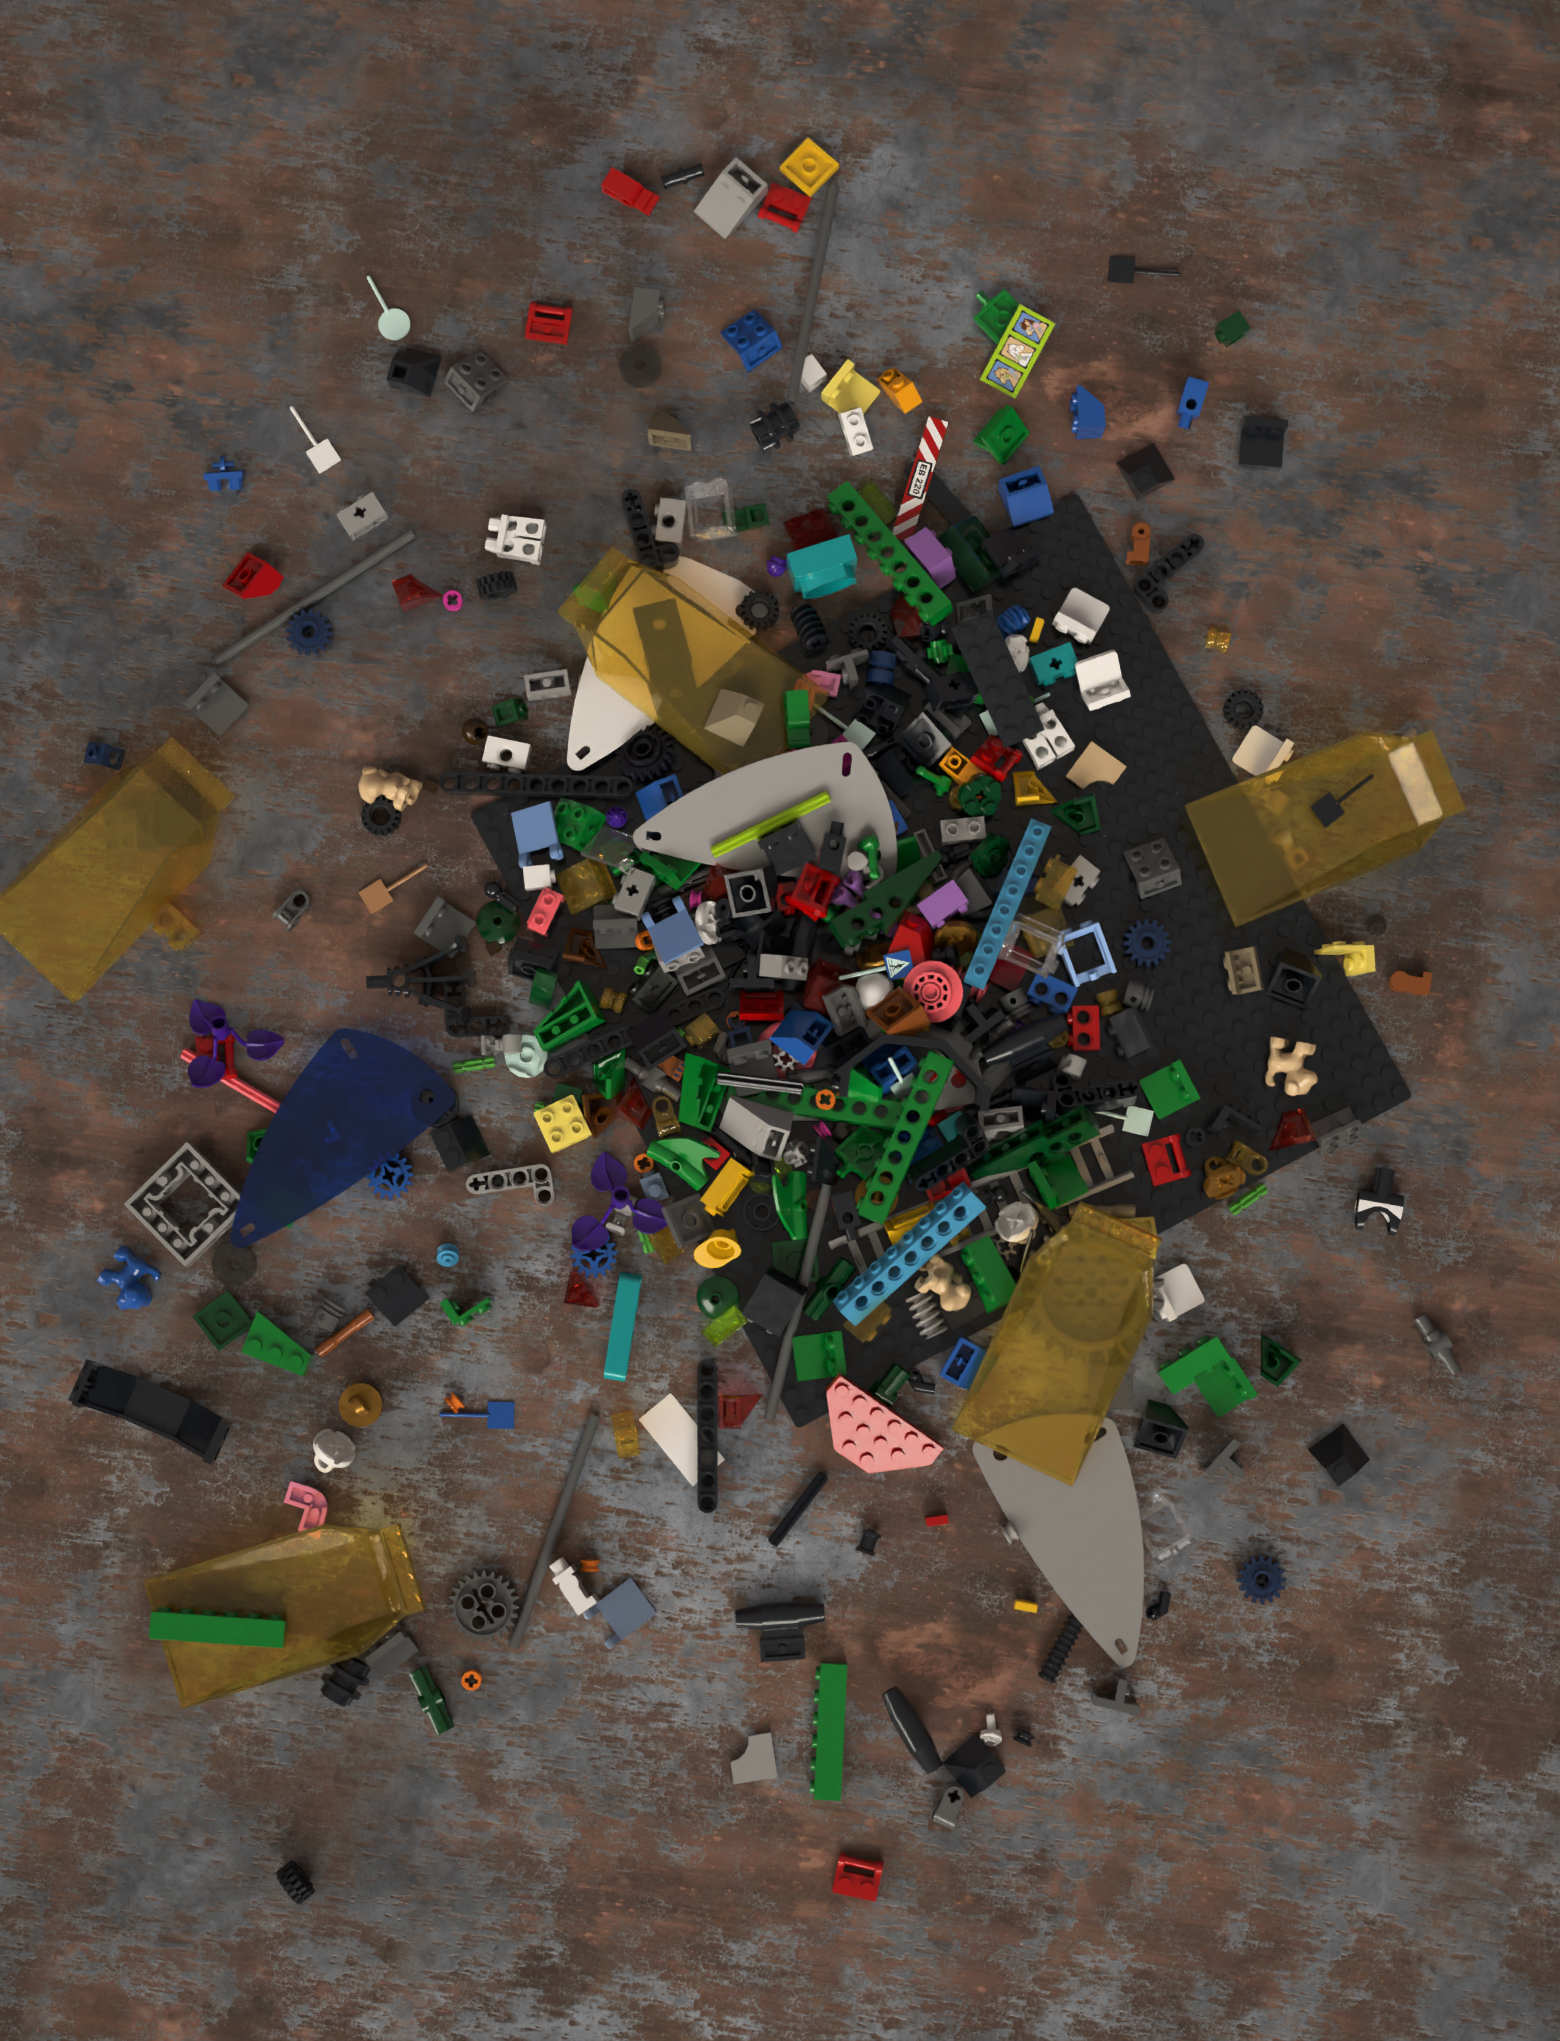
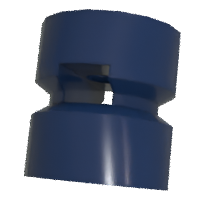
M870 651L868 665L871 669L867 671L866 683L872 686L893 685L894 672L891 670L895 668L897 655L885 651Z

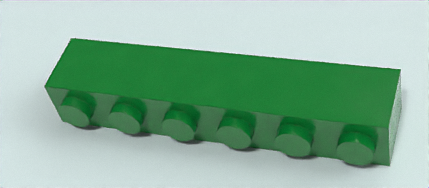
M158 1606V1610L151 1611L149 1639L284 1648L286 1646L288 1619H282L283 1615L269 1614V1618L260 1617V1613L252 1612L247 1613V1616H238L237 1611H225L224 1614H216V1610L203 1609L202 1613L193 1612V1608H180V1611H171V1607Z
M820 1661V1667H816L815 1680H819V1689H815L814 1703H818V1712L813 1713V1725H817V1734L812 1735V1748H816V1757H811V1771H815V1780L810 1779V1793H814V1800L841 1801L847 1662Z

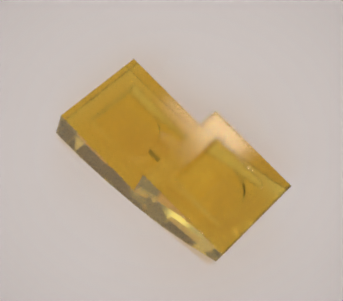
M668 1226L656 1233L646 1234L665 1265L683 1254L684 1250L682 1248L678 1249Z

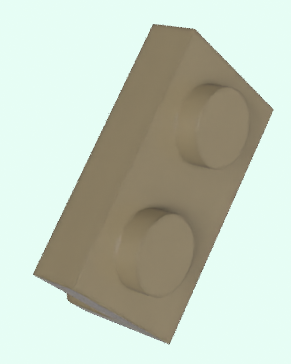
M1256 947L1225 951L1223 962L1225 969L1229 973L1227 983L1232 994L1241 995L1264 990Z

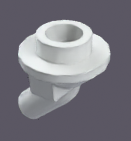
M987 1713V1730H981L980 1740L986 1746L993 1747L1002 1742L1001 1731L996 1730L995 1714Z

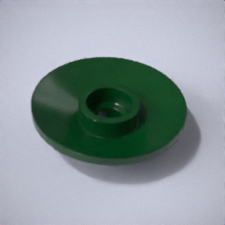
M496 901L485 905L477 917V929L480 935L490 943L495 940L498 944L507 943L517 935L520 928L518 912H511L501 903L497 904ZM496 918L502 919L500 925L494 924Z
M710 1277L698 1289V1306L702 1313L711 1319H726L732 1316L739 1306L740 1294L738 1288L726 1277ZM714 1295H717L720 1300L718 1303H715L713 1301Z

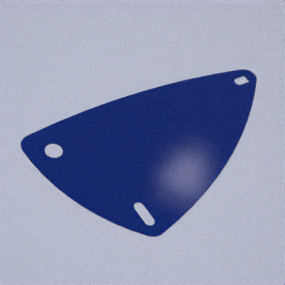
M341 1028L334 1032L297 1078L263 1136L247 1174L236 1209L230 1235L232 1245L237 1248H244L282 1229L327 1203L376 1170L451 1108L455 1100L452 1089L422 1059L396 1043L374 1034L348 1028ZM346 1038L352 1044L358 1054L356 1058L352 1059L349 1057L341 1045L342 1039ZM424 1089H430L434 1093V1099L429 1104H424L419 1099V1095ZM249 1223L254 1224V1230L243 1237L239 1230Z

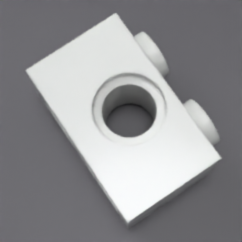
M861 407L838 413L850 455L854 456L873 450Z
M487 736L482 761L487 765L486 768L499 771L500 768L508 769V773L511 774L526 773L532 747L527 743ZM504 752L512 753V758L509 761L501 760V755Z

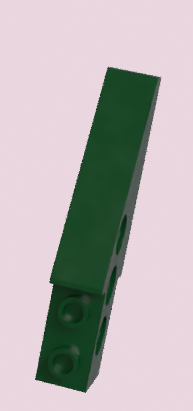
M938 850L864 891L862 903L832 919L829 928L844 949L848 946L852 948L858 945L862 938L867 935L869 937L874 936L880 931V928L885 935L888 934L940 866L942 860L940 852ZM896 902L899 904V907L893 908L889 903ZM877 912L881 917L873 918L871 913ZM859 923L862 925V928L855 929L852 924Z
M1082 1104L1046 1124L1040 1119L991 1145L985 1155L968 1165L970 1175L977 1179L1027 1168L1028 1164L1035 1160L1038 1165L1067 1159V1151L1100 1135L1097 1117Z

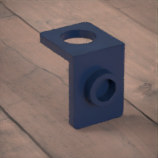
M88 742L84 763L102 765L120 771L125 750L105 743ZM113 751L118 756L115 764H111L109 761V755Z

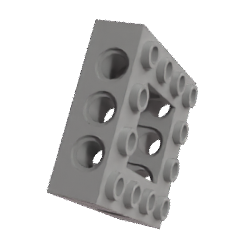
M186 1142L124 1203L185 1267H191L253 1205L190 1142ZM192 1175L194 1177L193 1180L200 1183L209 1192L208 1195L216 1199L221 1206L212 1209L208 1213L209 1216L199 1226L192 1228L190 1234H188L161 1204Z

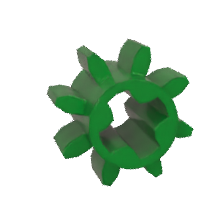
M946 639L931 641V647L926 648L928 659L933 658V663L949 661V655L953 654L952 644H947Z

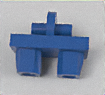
M225 455L220 456V462H212L213 469L220 468L221 471L203 473L204 480H207L210 491L222 490L221 479H229L230 490L242 489L243 477L246 476L245 469L227 470V468H234L235 463L234 461H227Z

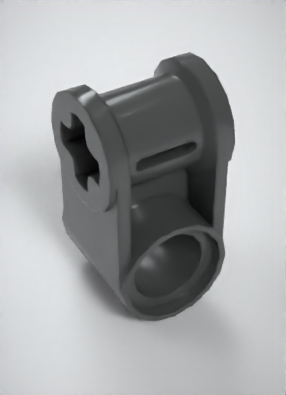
M294 891L278 907L272 918L279 920L286 926V930L290 932L311 908L312 897L304 891ZM304 895L306 902L303 906L298 907L296 900L299 896Z
M949 1782L944 1786L939 1801L934 1808L932 1821L953 1829L964 1800V1793L960 1784ZM956 1790L958 1796L954 1795L953 1798H950L949 1792L953 1793Z

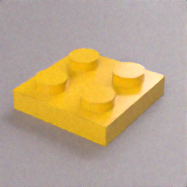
M807 138L779 166V171L810 197L839 169V163L810 138Z

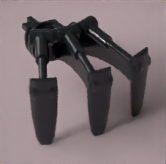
M456 934L454 944L429 958L426 956L416 960V964L411 966L404 964L402 970L399 966H395L394 970L387 967V975L366 976L367 989L388 988V995L392 996L393 992H395L397 997L401 996L402 992H404L405 998H409L410 995L420 998L418 1004L428 1008L429 1005L440 1009L444 1008L458 1013L457 1018H459V1021H468L472 1011L469 1005L463 1004L455 1007L447 1004L445 1001L433 997L434 993H432V990L436 985H448V983L466 981L468 987H474L477 985L476 971L467 968L464 975L434 977V974L431 972L433 970L431 966L442 961L445 956L457 949L463 953L467 952L470 946L464 936ZM419 970H421L423 973V977L408 976L409 974L415 973ZM397 976H404L405 983L400 987L395 986L394 979ZM410 984H423V992L420 993L410 989Z

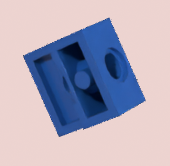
M886 1043L861 1060L862 1066L867 1067L871 1078H876L873 1081L874 1084H881L883 1086V1096L891 1093L890 1086L899 1081L888 1060L889 1057L893 1058L902 1078L910 1073H913V1075L920 1073L917 1060L906 1046Z

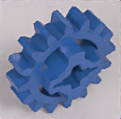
M387 1152L386 1158L379 1154L380 1160L372 1159L371 1161L374 1166L367 1167L371 1174L366 1175V1178L372 1181L368 1184V1187H375L373 1194L381 1192L380 1198L382 1199L385 1198L386 1194L389 1200H393L394 1194L401 1198V1191L408 1193L409 1191L406 1186L413 1185L409 1181L410 1177H414L413 1173H409L412 1165H405L408 1160L407 1158L399 1160L400 1154L398 1153L392 1157L391 1152ZM388 1161L397 1162L400 1167L393 1168ZM381 1167V1173L376 1177V1172ZM388 1170L392 1173H395V1175L392 1177L393 1182H391V1180L385 1179V1177L388 1176ZM402 1175H404V1181H403L402 1185L400 1186V1185H399L400 1177H401ZM387 1184L392 1191L384 1190L380 1185Z
M608 1236L605 1243L607 1250H602L601 1248L595 1250L596 1252L604 1253V1255L597 1256L596 1261H593L591 1257L584 1256L592 1251L580 1252L579 1249L571 1246L575 1254L570 1255V1258L576 1259L572 1266L580 1267L578 1269L579 1274L586 1271L585 1277L588 1278L593 1273L594 1278H597L598 1273L606 1276V1269L613 1270L610 1264L611 1262L617 1263V1260L613 1259V1255L618 1254V1251L612 1250L616 1244H609L610 1236ZM608 1257L606 1264L599 1268L600 1261ZM586 1259L590 1263L591 1269L585 1267L581 1260Z

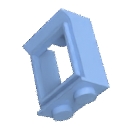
M1085 921L1079 924L1080 928L1073 931L1071 927L1059 931L1060 936L1055 937L1072 986L1078 987L1081 983L1089 980H1096L1105 974L1117 972L1099 922ZM1093 932L1105 964L1076 974L1064 942Z

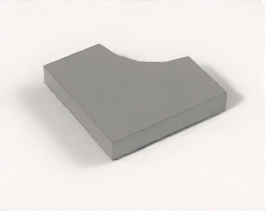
M771 1732L749 1735L746 1751L739 1758L730 1761L734 1784L778 1777Z

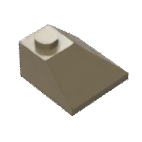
M658 412V415L652 414L647 432L649 445L692 451L691 435L674 417L664 412Z
M721 688L703 729L744 747L765 704L744 694Z

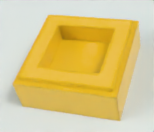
M1036 618L1028 642L1033 644L1038 642L1044 619Z
M1016 1598L1014 1599L1013 1607L1014 1609L1037 1613L1038 1605L1033 1601Z

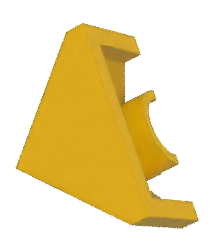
M1034 771L1013 772L1015 806L1058 803L1035 776Z

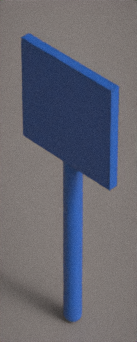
M488 1402V1413L440 1412L439 1415L441 1417H488L487 1429H514L515 1402Z

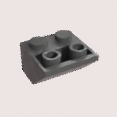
M705 943L702 945L704 958L699 959L695 963L681 966L674 971L687 998L727 979L711 945Z

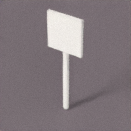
M290 406V410L314 445L313 448L306 451V454L319 474L341 461L329 440L325 439L318 444L295 408Z

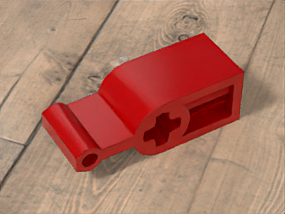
M613 167L601 184L602 192L628 207L636 208L647 216H650L660 200L657 194L645 189L639 182Z

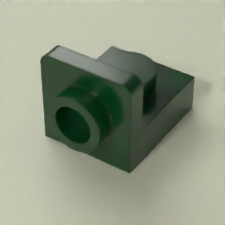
M512 698L491 706L497 727L529 719L527 714L528 707L523 699Z

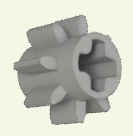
M778 1047L781 1053L773 1054L774 1058H778V1062L774 1066H783L782 1072H785L786 1067L794 1070L793 1063H798L799 1061L789 1055L792 1061L785 1064L781 1056H784L786 1052Z
M795 1139L785 1144L783 1159L788 1165H794L797 1168L809 1161L807 1156L810 1151L806 1143L798 1142Z
M1000 1236L998 1241L992 1239L1000 1256L1004 1255L1006 1260H1009V1253L1016 1254V1251L1012 1249L1014 1245L1018 1244L1017 1242H1008L1009 1250L1001 1252V1247L998 1244L999 1242L1004 1243L1006 1240H1003Z

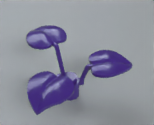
M195 999L189 1015L190 1026L195 1033L200 1035H206L212 1031L214 1043L212 1059L208 1056H199L190 1062L188 1076L191 1085L198 1088L210 1087L223 1078L225 1064L221 1061H216L218 1040H225L230 1033L244 1047H247L248 1056L258 1061L273 1057L283 1046L285 1040L279 1034L271 1031L254 1030L248 1033L247 1042H245L234 1031L233 1027H229L225 1011L221 1007Z
M603 1152L595 1161L591 1172V1182L594 1188L600 1192L610 1189L612 1193L611 1204L599 1223L595 1217L589 1215L579 1217L574 1222L571 1232L572 1246L582 1251L596 1250L606 1243L609 1232L602 1225L614 1208L623 1209L628 1205L631 1211L635 1213L632 1219L633 1225L641 1233L653 1234L668 1226L661 1211L663 1206L659 1202L644 1198L640 1199L636 1209L634 1208L632 1200H629V1190L623 1187L627 1181V1171L619 1161L612 1158L607 1152Z

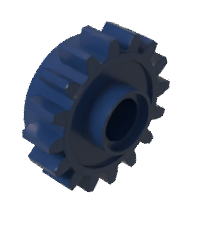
M312 608L309 609L308 613H305L302 609L300 616L294 613L295 620H288L291 628L285 629L286 633L290 634V636L286 637L288 642H292L290 647L293 650L298 647L297 653L301 655L305 652L307 657H310L311 653L319 656V651L321 650L326 652L325 646L332 644L329 638L334 637L333 632L329 631L333 628L331 623H327L329 618L327 616L322 617L321 611L314 614ZM308 629H315V633L311 637H305V632Z
M1145 919L1143 924L1138 920L1135 922L1136 928L1130 926L1128 929L1131 933L1124 934V937L1128 939L1122 943L1123 946L1128 948L1124 953L1125 955L1130 954L1132 956L1130 958L1131 962L1137 960V966L1145 963V966L1149 967L1151 962L1156 966L1159 964L1158 958L1165 960L1166 957L1163 953L1170 952V949L1166 947V945L1172 943L1171 940H1166L1170 933H1163L1164 925L1157 927L1156 920L1152 924H1149L1148 919ZM1143 938H1148L1152 941L1150 949L1142 946L1141 941Z
M1258 1555L1257 1560L1251 1556L1249 1563L1242 1562L1244 1565L1243 1570L1238 1569L1241 1577L1236 1578V1581L1242 1584L1238 1589L1246 1591L1243 1595L1245 1598L1252 1596L1251 1602L1253 1603L1257 1599H1259L1262 1605H1264L1265 1599L1272 1603V1596L1275 1595L1280 1598L1278 1590H1285L1281 1582L1287 1580L1280 1575L1285 1571L1283 1568L1277 1569L1280 1563L1278 1561L1271 1563L1272 1557L1270 1556L1266 1560H1264L1263 1555ZM1259 1574L1266 1575V1582L1263 1585L1256 1583V1578Z

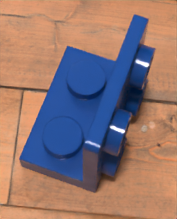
M755 309L721 331L722 337L738 353L744 368L748 372L783 349L774 328Z

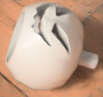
M875 972L859 977L855 988L860 995L859 1001L862 1008L867 1010L869 1007L876 1005L894 990L893 981H889L886 974Z

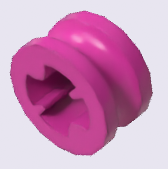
M450 590L444 594L443 604L449 611H458L463 606V598L459 592ZM452 596L454 598V596H457L456 600L458 603L455 606L453 603L452 606L448 605L450 603L449 597Z
M691 890L690 910L698 908L701 904L702 891L695 893L694 890Z
M821 1119L817 1125H812L813 1129L824 1141L826 1136H832Z

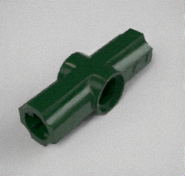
M840 1257L828 1275L818 1280L816 1284L817 1290L808 1300L802 1311L815 1321H819L857 1269L856 1266L844 1257Z
M894 1363L881 1381H876L870 1387L868 1393L888 1407H891L897 1398V1392L910 1377V1373L899 1364Z
M427 1665L409 1673L410 1679L418 1693L419 1704L423 1712L428 1715L436 1734H442L453 1728L455 1725L445 1706L446 1700L439 1686H436Z

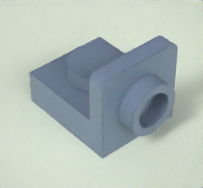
M655 1170L642 1174L643 1179L639 1181L646 1198L657 1202L670 1198L660 1172L655 1173Z

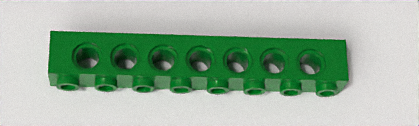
M848 481L827 495L829 501L827 506L834 516L838 514L843 527L847 531L850 529L854 533L853 538L858 545L861 546L863 544L866 547V553L872 561L877 560L880 564L879 569L881 572L893 579L891 581L897 591L900 592L902 590L905 593L906 601L911 607L916 606L919 610L918 615L925 623L928 621L933 627L953 612L951 601ZM848 507H854L851 511H845ZM861 522H867L864 526H858ZM874 537H879V538H880L879 540H877V541H875V542L870 541V540H871L872 538H874ZM887 552H892V553H893V554H892L891 556H889V557L883 556V555H884L885 553H887ZM901 567L906 568L903 572L896 571L898 568ZM912 583H919L916 587H909ZM926 598H931V599H932V600H931L930 602H928V603H923V602H922V601H923L924 599H926Z
M929 1051L927 1056L923 1055L918 1066L922 1068L919 1076L914 1075L910 1087L913 1088L910 1096L906 1095L901 1104V1107L904 1108L901 1117L896 1116L892 1128H895L892 1137L888 1135L883 1148L886 1151L883 1157L879 1156L874 1168L877 1169L875 1176H870L865 1188L868 1189L865 1197L861 1196L856 1208L859 1209L858 1214L884 1226L954 1066L952 1060ZM928 1072L936 1073L937 1079L934 1082L925 1080L924 1077ZM919 1092H925L929 1097L927 1101L919 1102L916 1100V1095ZM916 1112L920 1118L917 1122L912 1123L907 1120L908 1114ZM902 1132H907L911 1136L910 1140L906 1143L898 1140V1136ZM894 1152L902 1155V1159L898 1163H892L889 1160L890 1155ZM888 1172L893 1175L890 1183H883L880 1180L883 1173ZM875 1193L884 1195V1200L879 1204H875L871 1200Z
M804 1084L803 1092L799 1094L801 1099L795 1104L788 1100V1097L793 1093L778 1092L779 1096L775 1100L767 1098L769 1091L757 1093L752 1097H741L745 1100L794 1113L796 1116L891 1131L895 1130V1128H892L896 1116L901 1117L904 1110L901 1107L902 1102L899 1098L888 1097V1100L882 1099L881 1102L876 1103L852 1097H839L835 1094V1100H841L844 1103V1107L841 1110L833 1108L823 1110L810 1104V1100L821 1091L814 1089V1085ZM729 1086L727 1103L730 1095L737 1097L735 1086ZM823 1087V1090H830L834 1094L835 1091L831 1090L830 1087ZM821 1095L822 1104L826 1103L829 1105L831 1096ZM861 1103L865 1105L866 1110L858 1114L853 1110V1107ZM878 1107H884L888 1113L884 1117H879L875 1114V1110Z

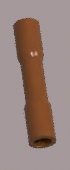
M366 1308L339 1331L315 1346L316 1352L321 1358L324 1357L347 1337L375 1319V1316L369 1308Z

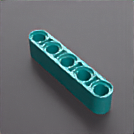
M620 1271L604 1379L626 1381L642 1275Z

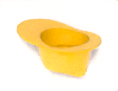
M718 1229L712 1232L709 1238L695 1249V1260L704 1267L719 1268L737 1258L741 1253V1248L738 1244L735 1230Z

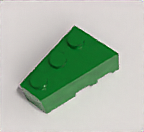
M578 980L568 995L560 1000V1004L553 1011H550L534 1029L533 1033L543 1051L553 1053L606 1022L588 983Z
M686 1053L679 1122L711 1132L728 1086L716 1083L717 1073L719 1071L731 1073L730 1069L705 1058Z
M989 1235L967 1245L961 1251L962 1260L970 1271L987 1314L1009 1304L1020 1294L1017 1285Z
M256 1312L241 1353L301 1376H306L314 1354L271 1320L264 1312Z
M1204 1335L1195 1341L1197 1344L1192 1349L1186 1347L1177 1353L1178 1358L1172 1362L1168 1359L1159 1365L1160 1370L1156 1373L1170 1394H1176L1197 1381L1198 1378L1207 1372L1213 1371L1222 1362H1228L1232 1359L1217 1336L1208 1337Z

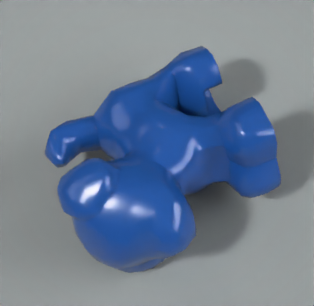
M121 1245L115 1252L114 1258L120 1262L127 1261V1265L119 1272L105 1268L97 1281L104 1286L116 1283L121 1288L116 1301L119 1309H140L143 1306L146 1307L152 1301V1294L143 1284L139 1283V1280L147 1273L152 1275L154 1281H158L161 1278V1272L158 1268L136 1257L128 1247Z

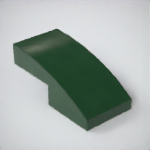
M766 503L722 512L726 535L749 531L770 524Z
M537 968L529 1003L550 1009L554 990L557 986L558 974Z

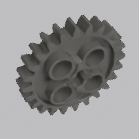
M484 1569L482 1576H479L476 1570L473 1574L474 1578L466 1574L467 1582L460 1579L458 1581L460 1588H452L456 1595L449 1596V1599L453 1600L454 1603L447 1605L448 1608L453 1609V1612L448 1617H455L456 1620L452 1622V1625L459 1624L458 1633L462 1630L466 1631L464 1634L465 1639L471 1634L472 1642H475L477 1637H480L481 1643L485 1642L486 1637L489 1638L490 1642H493L495 1634L501 1639V1631L509 1633L507 1625H515L511 1618H518L519 1614L514 1612V1609L520 1608V1605L514 1604V1601L519 1599V1596H512L516 1588L509 1589L507 1587L511 1582L510 1580L505 1583L502 1582L503 1574L495 1578V1571H492L490 1576H487V1571ZM485 1585H490L493 1588V1596L487 1597L483 1594L482 1589ZM473 1589H477L483 1603L489 1604L487 1611L494 1620V1624L490 1623L486 1611L479 1609L481 1602L473 1592ZM464 1597H472L474 1599V1606L471 1608L466 1607L463 1604ZM495 1605L503 1606L505 1610L503 1616H496L494 1614L493 1607ZM475 1616L484 1618V1627H477L474 1624Z

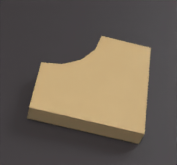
M1091 741L1068 772L1066 778L1081 789L1096 781H1105L1114 785L1127 766Z

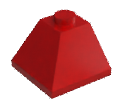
M247 552L222 586L242 599L271 595L280 587L284 576L264 560Z
M905 910L896 928L887 954L909 949L913 968L920 963L931 961L932 948L937 946L934 944V933L926 919Z

